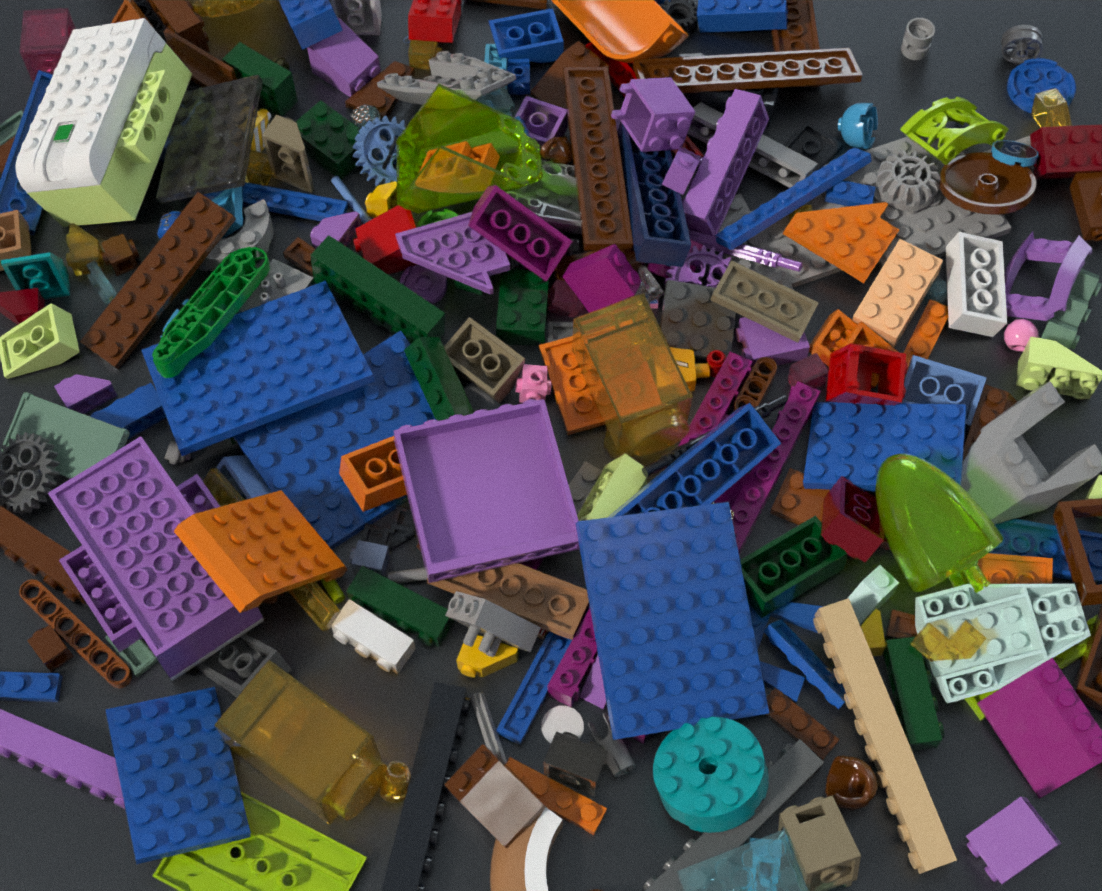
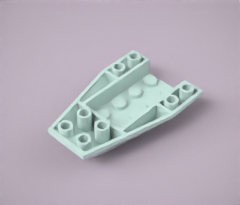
M965 584L915 598V628L920 645H923L925 648L926 665L931 673L933 683L947 703L998 690L1091 636L1075 584Z

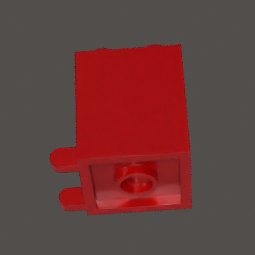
M853 343L830 353L826 401L878 405H897L902 403L906 393L904 376L908 370L906 354ZM872 373L879 374L877 393L870 392Z

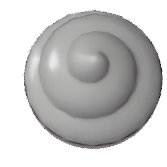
M171 440L164 459L169 460L170 464L176 465L179 462L183 463L186 460H190L191 454L181 456L176 441Z

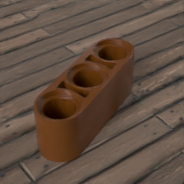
M762 357L757 360L735 401L733 412L748 403L755 407L764 402L776 375L777 364L773 359ZM761 371H766L769 374H763ZM751 390H756L759 393H752Z

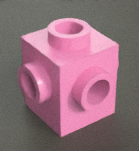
M523 365L520 377L516 378L515 392L519 393V402L523 403L529 399L545 400L546 395H550L551 380H547V366Z

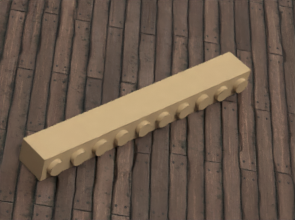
M849 598L819 608L815 613V618H813L815 628L818 633H822L825 640L823 644L825 653L828 658H832L835 664V678L839 684H843L846 692L844 694L846 705L854 711L856 730L859 735L864 736L867 744L865 746L867 757L871 762L874 761L877 782L881 788L886 790L888 809L892 815H896L899 823L897 830L901 840L907 842L910 850L908 857L912 867L917 869L919 874L957 861Z

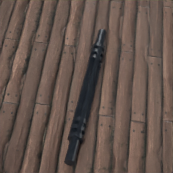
M781 395L768 403L763 402L755 406L754 409L763 419L770 416L772 411L784 406L788 398L786 395ZM710 431L670 450L668 453L661 455V459L643 467L642 472L644 476L648 477L667 468Z

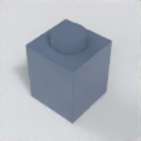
M358 540L356 549L352 548L349 556V563L352 564L354 573L357 574L361 567L364 566L385 577L391 557L389 547Z

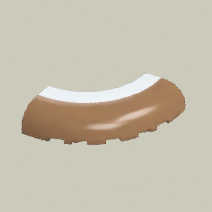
M545 807L508 848H505L496 839L491 858V891H548L546 879L547 863L555 839L563 828V819Z

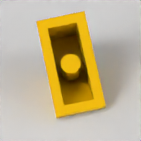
M396 181L378 185L373 193H369L365 200L368 216L376 218L401 204L400 185Z
M477 635L472 647L463 643L456 660L457 667L462 674L469 677H475L476 675L485 677L516 663L518 660V648L500 643L495 657H490L479 651L478 648L483 637Z

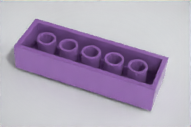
M735 89L732 97L728 98L726 110L723 116L718 119L717 130L708 141L706 154L699 161L698 171L695 178H692L689 183V191L686 198L682 199L688 229L713 236L719 232L769 121L761 95Z

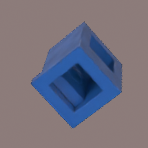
M507 59V71L516 75V80L508 84V94H530L529 59Z

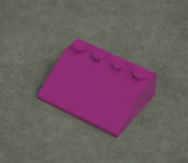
M1053 658L977 703L1039 799L1102 762V730Z

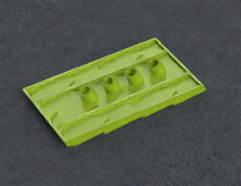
M241 792L251 832L249 838L163 858L152 875L155 879L177 891H349L367 857ZM232 848L238 850L237 858L231 856L230 851Z

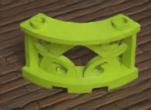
M946 97L932 102V107L926 111L923 109L918 111L900 130L912 142L926 150L944 165H947L956 155L970 146L981 143L992 146L994 142L1003 140L1009 129L1003 124L989 121L975 111L977 107L968 100L961 97H956L955 99ZM948 121L958 122L962 126L965 122L970 125L966 128H945ZM920 137H928L929 139L926 143ZM936 138H939L938 150L931 147Z

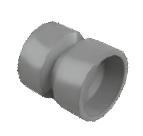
M914 18L908 22L901 45V52L905 57L911 60H921L928 55L935 34L934 24L925 18Z

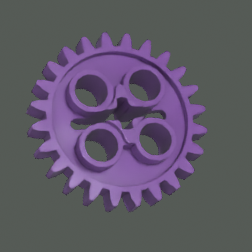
M705 245L702 246L700 251H698L696 246H693L691 253L689 252L683 267L669 266L671 269H667L665 275L670 278H666L664 284L666 285L667 280L702 285L700 280L705 274L706 265H709L704 286L716 288L720 280H716L712 273H718L722 278L731 257L724 260L722 258L724 252L721 251L718 255L715 254V247H712L707 252ZM690 266H696L699 269V273L692 272Z

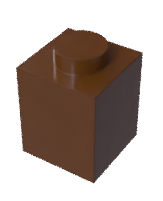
M51 625L37 630L27 640L51 673L74 657Z

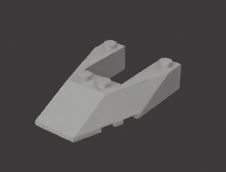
M1051 382L1034 389L981 429V434L976 442L969 448V453L963 461L961 494L950 495L974 530L1044 511L1102 471V454L1096 445L1093 444L1076 452L1048 473L1022 437L1024 432L1065 402Z

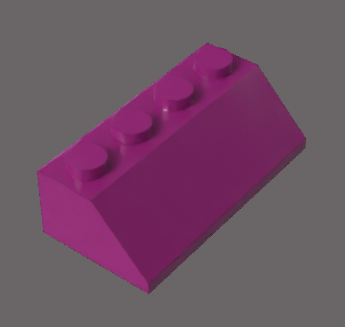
M496 185L486 188L475 205L468 224L470 228L544 281L549 279L572 243V240Z

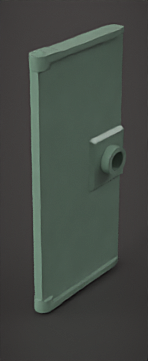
M24 392L3 445L9 446L10 438L16 440L17 434L24 435L25 432L43 436L49 439L50 444L55 446L52 451L58 452L54 460L59 461L60 464L55 467V471L71 479L124 447L130 432L127 429L116 427L36 397L31 393Z

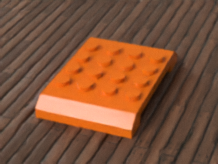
M282 490L195 513L179 523L174 530V533L240 613L258 607L264 599L317 580L324 579L328 582L342 577L348 570Z

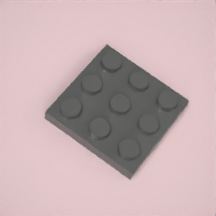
M667 280L658 346L690 349L694 351V358L707 360V355L710 352L720 350L727 358L732 347L736 312L710 300L716 288Z

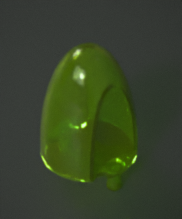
M898 453L887 457L880 465L876 477L877 509L889 547L912 591H923L942 582L946 578L950 580L954 587L970 583L975 593L983 590L984 586L988 587L990 582L986 579L977 563L979 559L992 551L1004 539L992 520L962 486L934 464L911 454Z

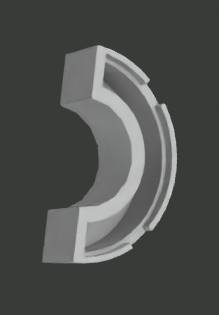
M264 199L243 209L245 224L242 229L232 237L220 239L198 267L200 270L208 272V270L214 271L230 253L246 247H257L264 250L267 254L274 231L270 213Z

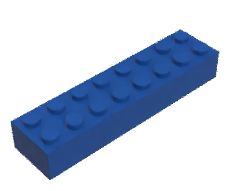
M748 403L735 410L608 517L711 504L777 448L781 442L754 407Z

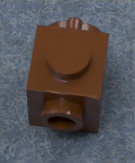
M124 234L101 242L105 252L101 253L106 266L112 265L116 276L138 268L136 259H139L140 256L132 239L126 240Z

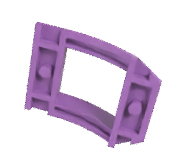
M1032 231L1015 252L1004 272L1007 316L1047 321L1054 317V312L1058 310L1066 311V304L1073 284L1085 264L1086 256L1092 254V248L1080 235L1073 243L1069 241L1046 240L1044 238L1034 239ZM1025 260L1062 263L1057 273L1050 299L1040 296L1032 297L1010 294L1014 280Z

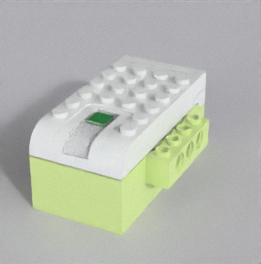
M145 18L74 29L60 61L54 70L50 84L46 88L43 100L38 106V111L30 125L25 141L21 145L15 165L20 185L28 195L63 227L133 221L136 219L192 76L190 70L172 49L165 44L166 42Z

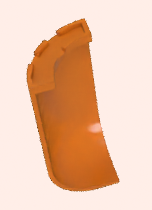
M552 0L603 54L620 62L634 63V60L663 57L676 49L688 37L683 28L654 0Z

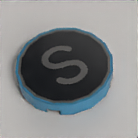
M1008 140L996 141L992 144L991 152L993 158L1002 163L1015 165V162L1021 163L1022 167H1028L1037 162L1038 152L1029 145Z

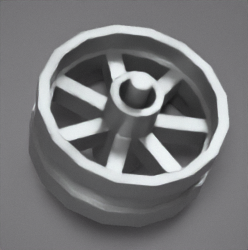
M1018 25L1008 29L1001 38L1003 58L1013 64H1022L1025 60L1037 59L1043 51L1041 31L1032 25Z

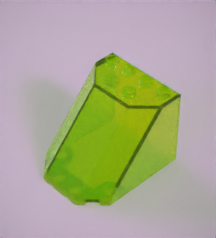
M438 84L396 140L397 205L416 213H422L479 199L489 186L496 185L504 192H508L536 183L543 178L540 145L534 138H530L524 133L525 127L519 120ZM467 141L471 148L492 143L500 158L496 169L445 146ZM437 149L420 171L428 151Z

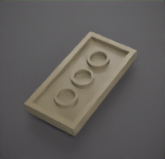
M732 260L710 299L799 343L819 303Z

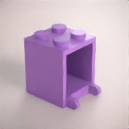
M672 78L631 79L630 83L621 84L620 91L626 93L621 110H613L611 117L616 120L620 119L641 152L679 149L680 146L682 147L695 110Z

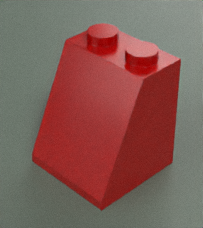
M408 201L355 228L357 238L353 239L356 252H361L362 258L386 274L406 270L411 265L412 267L418 265L403 259L395 235L396 233L416 228Z

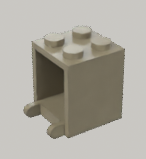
M833 795L826 798H814L808 804L800 807L790 806L780 813L778 833L784 827L795 854L790 867L801 891H827L844 885L846 888L851 886L853 881L857 880L861 854Z

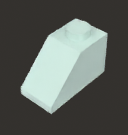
M881 565L873 570L848 597L860 625L866 621L875 609H879L895 593L899 582Z

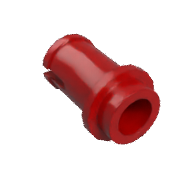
M714 350L707 355L710 376L716 378L726 360L725 354L720 350Z

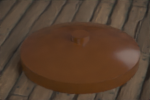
M975 152L957 156L947 165H944L940 174L939 186L943 195L960 208L981 214H1006L1020 210L1032 201L1036 189V178L1028 167H1022L1021 163L1015 162V165H1008L994 159L992 153Z

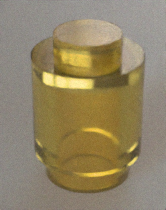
M393 761L383 770L380 795L384 800L398 803L405 799L411 777L409 768L405 763Z

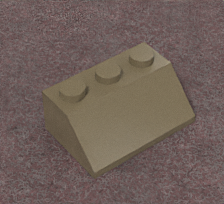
M276 115L262 134L272 175L274 178L313 193L315 189L297 123L290 118Z
M470 317L444 346L456 374L465 381L474 383L499 404L513 389L516 378H518L526 361L524 357Z

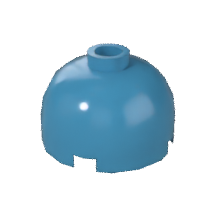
M856 103L848 107L843 117L839 118L838 130L841 131L842 138L848 145L859 149H870L875 141V137H871L872 131L877 130L878 127L877 108L872 106L873 103Z

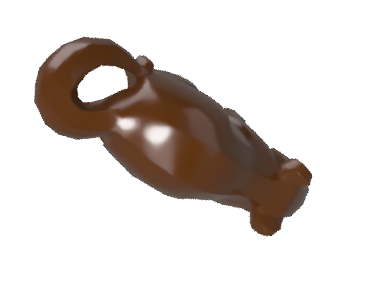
M553 137L542 145L540 151L542 158L550 159L553 163L574 166L572 147L566 137Z

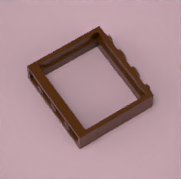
M1102 498L1058 502L1053 514L1081 606L1102 604V584L1095 585L1075 518L1102 516Z

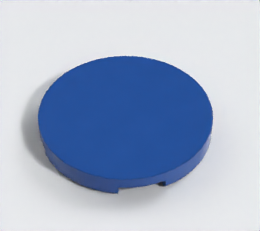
M1044 58L1028 59L1011 71L1007 82V91L1011 100L1020 109L1034 115L1050 116L1058 114L1069 107L1076 93V83L1072 74L1067 73L1058 66L1057 62Z

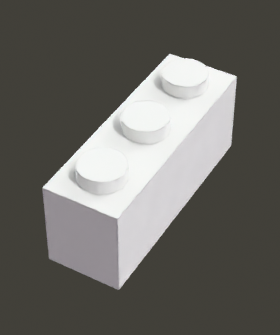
M350 599L330 624L335 639L345 645L347 642L355 647V651L364 658L372 657L377 661L376 664L386 672L392 670L398 674L416 649L412 638Z

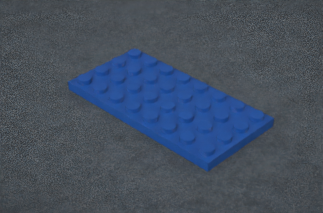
M402 331L397 332L363 354L373 373L374 382L234 436V440L270 491L273 493L282 490L300 513H303L306 509L345 485L339 474L341 456L394 436V430H398L401 426H417L429 420H436L404 352V349L410 343Z

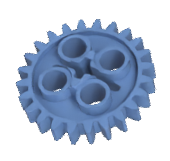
M384 116L381 121L376 117L373 123L368 121L365 127L362 126L359 130L360 134H357L355 137L357 142H355L353 148L357 151L353 154V157L359 158L355 165L363 166L360 174L368 173L367 181L374 178L375 186H378L380 182L386 184L396 181L403 189L407 183L411 185L417 179L425 157L422 155L426 152V149L420 148L424 140L416 139L419 132L412 133V125L407 128L404 127L405 120L398 124L396 117H393L390 122L387 116ZM380 135L384 136L387 141H383ZM396 136L398 139L390 153L391 158L387 161L385 170H383V163L389 154V148ZM400 145L406 147L408 152L402 150ZM372 154L378 156L380 161L375 160ZM392 164L397 165L400 168V171L394 169Z

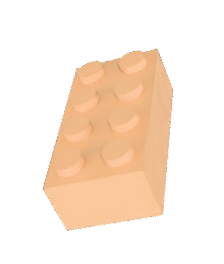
M899 239L853 315L852 321L856 324L862 321L895 348L938 276L943 260Z

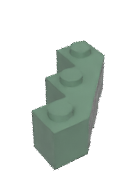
M1084 269L1080 270L1071 289L1066 304V311L1058 310L1054 312V317L1048 320L1040 338L1057 341L1067 349H1075L1080 338L1079 335H1076L1080 322L1085 323L1091 312V309L1087 308L1091 296H1097L1102 285L1098 282L1099 275Z

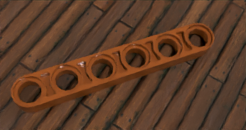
M31 579L25 581L20 586L19 594L24 602L48 625H51L55 632L111 686L120 689L129 685L132 680V672L129 667L41 582ZM31 587L39 588V594L36 597H26V593ZM55 603L56 610L52 614L47 615L43 613L45 605ZM72 619L73 626L67 631L60 630V625L64 620ZM85 635L91 637L88 646L83 648L77 646L80 637ZM101 652L108 653V659L105 663H95L94 660L97 654ZM117 669L126 670V675L121 681L112 680V674Z

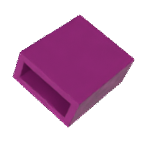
M616 244L570 263L563 275L564 280L589 313L634 296L642 282L639 274L631 267L625 255L618 249Z

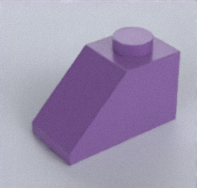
M354 211L322 219L319 225L312 229L310 234L313 248L316 249L328 235L347 247L356 235L355 228L361 226L360 214Z
M78 374L65 378L54 386L66 408L82 414L117 396L109 380Z

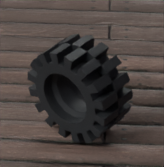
M689 0L664 1L661 8L671 17L674 15L686 17L683 20H674L683 28L688 36H690L691 32L694 33L698 25L697 5L694 6L695 2H688Z

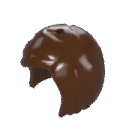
M843 755L837 756L833 760L827 776L825 794L826 797L833 795L839 808L850 810L863 808L868 805L877 792L878 782L876 775L871 767L859 758Z

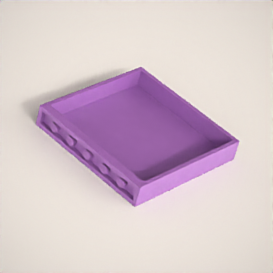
M529 399L518 405L505 404L494 410L481 409L470 415L463 416L457 414L446 420H429L422 425H404L398 430H394V442L429 583L580 549L575 524L579 520L544 399Z

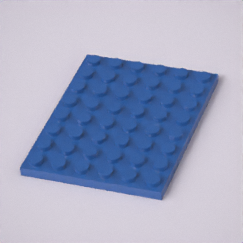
M326 281L234 315L212 344L191 359L175 377L164 378L155 367L152 353L159 343L141 350L181 456L375 381L373 373Z
M729 502L592 519L575 523L613 740L680 729L684 723L695 726L701 718L706 719L711 716L734 720L769 714Z

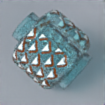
M367 104L357 107L351 114L352 123L360 129L362 126L365 127L368 121L373 123L376 117L381 121L379 110Z

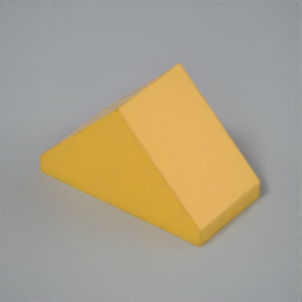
M875 609L860 627L872 656H881L886 645L881 613L878 609Z

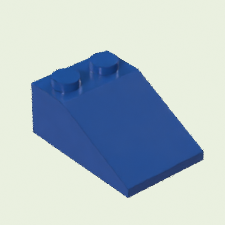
M553 8L489 20V26L499 57L529 59L530 62L546 63L556 61L564 52V41Z

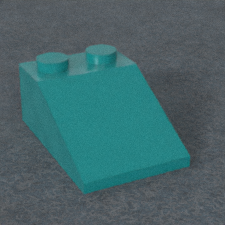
M51 252L1 260V265L15 290L38 288L44 300L70 296L69 271L63 259Z

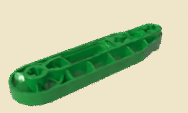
M246 247L230 253L167 325L159 345L152 353L155 367L162 377L172 378L177 376L191 359L209 347L260 285L261 281L265 279L270 271V262L264 250L257 247ZM261 260H265L263 265L257 268V264Z

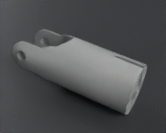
M604 712L603 717L609 728V733L605 739L600 737L591 722L588 723V726L614 777H619L634 769L636 764L623 740H613L609 715Z

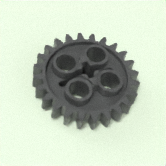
M25 432L24 435L17 434L16 440L10 438L9 446L2 445L3 453L0 454V506L9 512L24 515L25 512L32 513L33 508L40 509L39 501L46 503L45 495L52 491L50 489L51 485H57L53 478L60 474V472L55 471V467L60 462L54 460L58 452L52 451L55 446L49 443V439L35 433Z

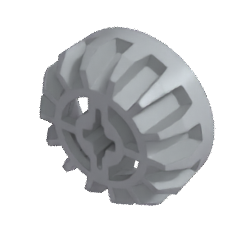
M903 150L899 151L898 155L890 154L887 156L886 161L880 164L876 177V190L884 202L898 210L917 211L929 206L935 200L940 187L939 167L934 162L930 163V157L927 155L921 159L917 157V151L907 155L906 151ZM899 164L902 168L900 174L896 176L895 167ZM927 173V178L922 181V177Z

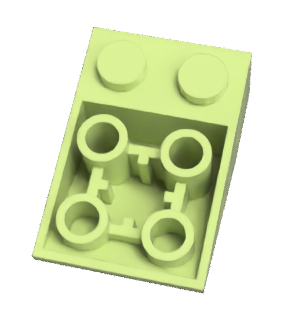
M1030 337L1018 361L1016 386L1024 387L1027 390H1034L1051 382L1059 394L1073 396L1076 399H1090L1102 380V370L1057 341Z

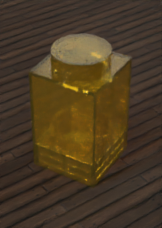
M644 293L574 318L572 351L617 451L619 452L631 447L635 455H650L662 451L683 439L690 430L687 421L693 396Z
M270 660L214 725L231 751L329 825L338 815L346 821L357 816L376 794L388 770L387 764L381 761L382 759L373 735Z

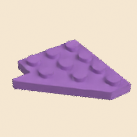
M472 212L395 234L403 259L488 294H494L489 276L510 270V263L506 253L468 226Z

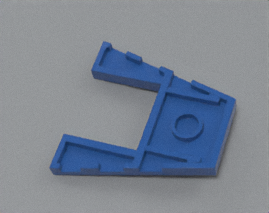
M788 602L761 618L748 603L757 651L770 616L818 633L813 618H815L817 610L824 606ZM759 661L763 682L767 684V687L772 690L774 688L778 689L794 703H797L805 677Z

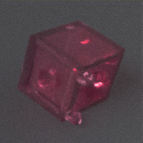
M68 8L26 10L23 12L20 54L32 81H35L38 70L54 74V70L60 61L71 33L76 29Z

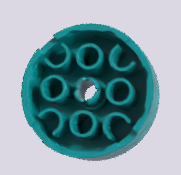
M711 716L706 719L701 718L695 726L684 723L680 729L673 730L662 741L653 763L655 785L666 811L674 820L680 821L695 831L707 833L722 832L743 824L755 814V809L765 799L767 794L769 777L761 745L749 729L731 719Z

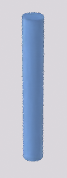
M334 176L331 182L345 201L348 202L352 210L360 214L361 222L365 224L372 220L339 176Z

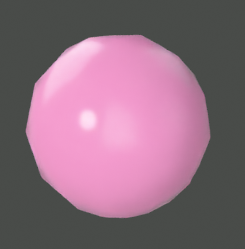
M1026 319L1014 320L1008 324L1004 332L1006 345L1011 350L1019 352L1024 351L1030 337L1039 338V331L1036 325Z

